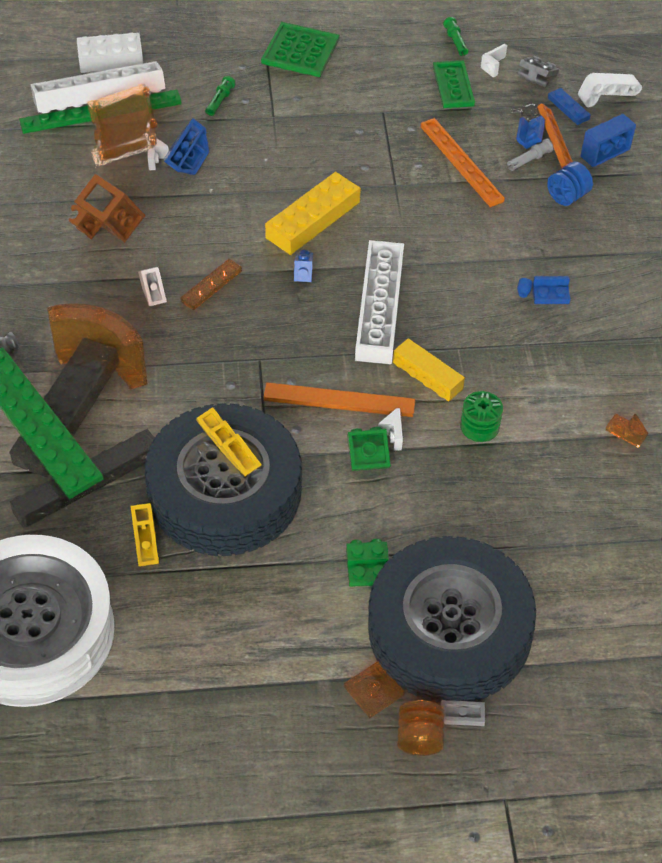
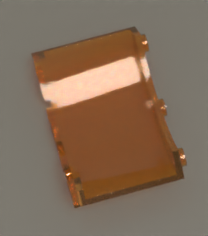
M141 83L138 84L139 86L87 102L92 123H96L97 130H94L97 145L91 151L96 167L153 149L156 146V128L158 123L154 118L149 99L151 95L150 89L145 84Z
M58 304L47 307L54 349L59 364L91 360L95 361V364L107 368L111 367L116 370L129 389L148 385L143 340L127 320L110 310L88 304Z

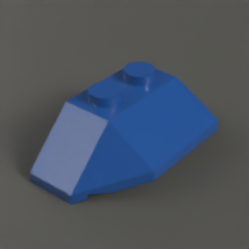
M192 118L164 157V162L177 172L195 175L209 153L206 128Z

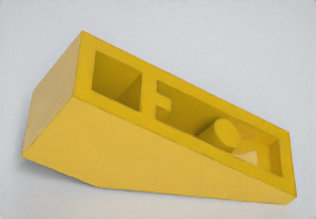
M151 503L131 506L138 566L159 564Z

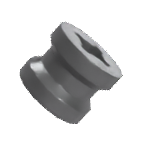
M12 332L7 333L5 337H0V348L3 347L7 353L12 349H19L18 341Z

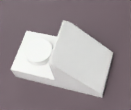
M148 135L149 170H156V163H159V159H164L168 153V146L154 136Z
M396 408L378 424V427L387 430L390 443L394 445V451L402 450L403 442L400 408Z

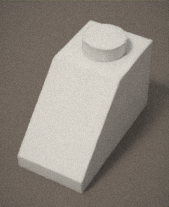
M153 267L138 271L148 305L153 306L167 302L159 268Z

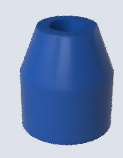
M519 279L517 290L520 297L525 298L531 292L533 282L530 279Z

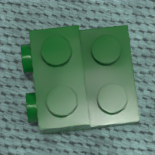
M372 427L370 430L362 431L361 428H356L348 432L347 442L351 471L391 467L386 429Z
M373 539L370 542L362 543L361 540H352L350 543H346L349 587L373 586L379 571L389 560L387 541L382 542L381 539Z

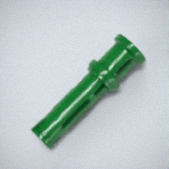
M448 17L444 20L443 26L447 29L448 36L453 39L459 55L465 56L469 51L460 35L461 29L457 26V21L454 17Z
M224 76L222 83L217 86L215 96L205 109L207 115L214 116L223 99L229 96L231 88H234L236 85L232 77Z

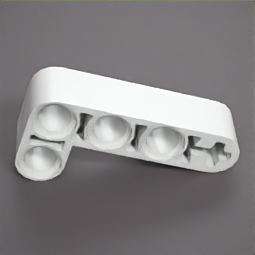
M591 73L585 78L578 96L586 107H592L597 103L601 95L634 96L640 93L642 86L634 75Z

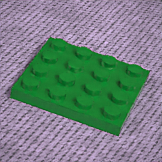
M281 22L261 58V64L321 77L339 42L340 35Z

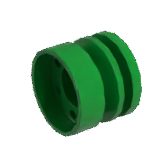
M477 391L468 395L463 403L460 423L462 433L468 439L475 442H486L495 438L499 433L503 413L501 400L495 394L486 391Z

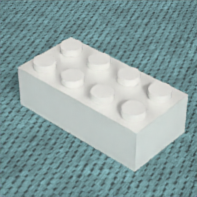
M139 33L77 38L81 73L106 71L143 64Z

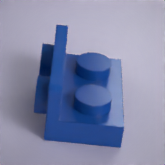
M542 115L532 119L530 122L524 117L520 118L516 139L525 149L542 141L545 119Z
M535 276L532 286L534 304H570L569 276Z

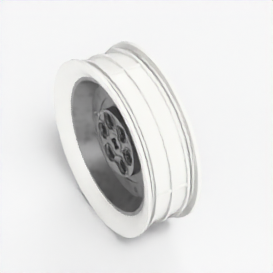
M46 535L10 537L0 540V704L16 707L48 704L71 695L88 683L97 674L109 655L114 639L115 625L110 605L108 583L97 562L86 551L71 542Z

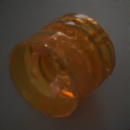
M422 700L409 701L399 707L398 720L400 727L398 728L397 746L405 753L420 756L433 755L443 750L444 731L442 729L444 728L445 716L443 707L437 703Z

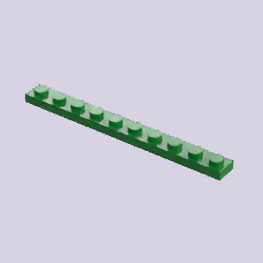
M176 89L19 118L22 132L25 134L181 105V98Z

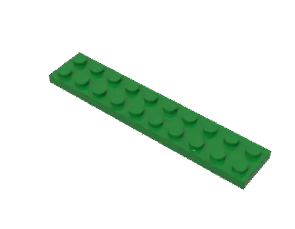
M1 347L0 409L70 500L104 480L102 473L6 350Z

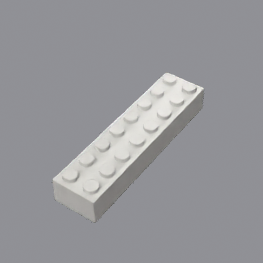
M156 61L30 84L34 104L38 112L49 113L54 109L65 110L70 106L81 107L86 103L97 104L102 100L113 101L114 98L118 97L128 98L134 94L144 95L150 91L156 93L160 92L161 89H165L163 70Z
M369 240L355 361L392 364L404 243Z

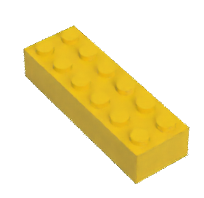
M335 171L266 222V239L289 255H292L359 204L361 188Z

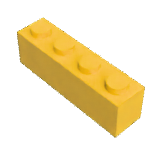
M409 338L394 350L393 363L409 373L411 377L422 382L425 387L432 389L438 396L450 401L463 390L464 376Z

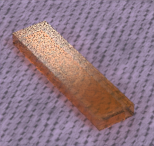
M230 259L226 260L181 296V302L195 310L242 272V267Z

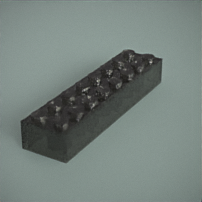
M87 338L82 339L44 398L45 402L72 436L78 430L120 363L117 349ZM20 435L9 451L13 465L48 477L49 472Z

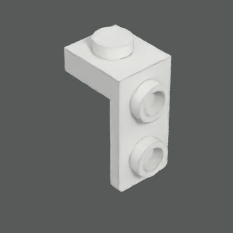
M503 44L482 55L481 68L492 77L498 75L500 63L498 61L506 57L507 45Z

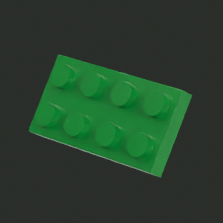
M464 60L433 62V70L443 108L474 107L475 99Z

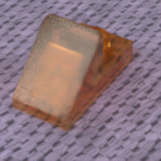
M615 414L606 426V431L638 448L648 436L647 430L636 414L632 416L630 421Z

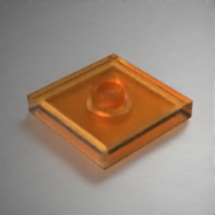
M378 661L344 683V688L369 718L404 696V691L386 673V670L383 669Z

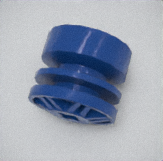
M574 161L553 173L548 178L547 185L551 196L557 203L569 206L592 190L593 180L588 169L583 164Z

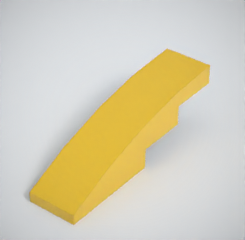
M213 407L197 417L196 421L245 477L261 466V463L238 433L235 434L226 420L223 421Z

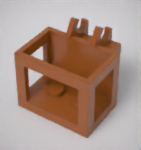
M95 174L74 201L77 205L71 206V210L78 211V215L74 219L69 218V222L91 240L102 227L125 243L146 215L125 193ZM97 184L107 190L113 197L102 212L85 201Z

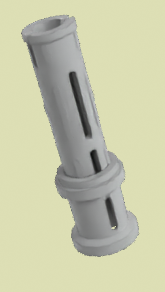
M544 139L542 143L533 145L531 150L508 161L507 166L512 165L508 168L514 171L535 158L540 159L545 153H551L553 151L552 142L549 139Z

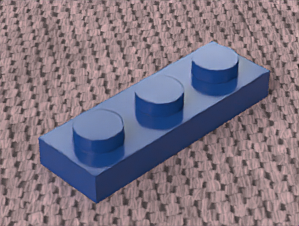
M562 88L548 93V99L576 125L590 120L591 114Z

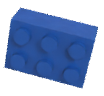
M621 114L594 128L585 131L580 156L592 167H595L630 150L636 124L626 115Z

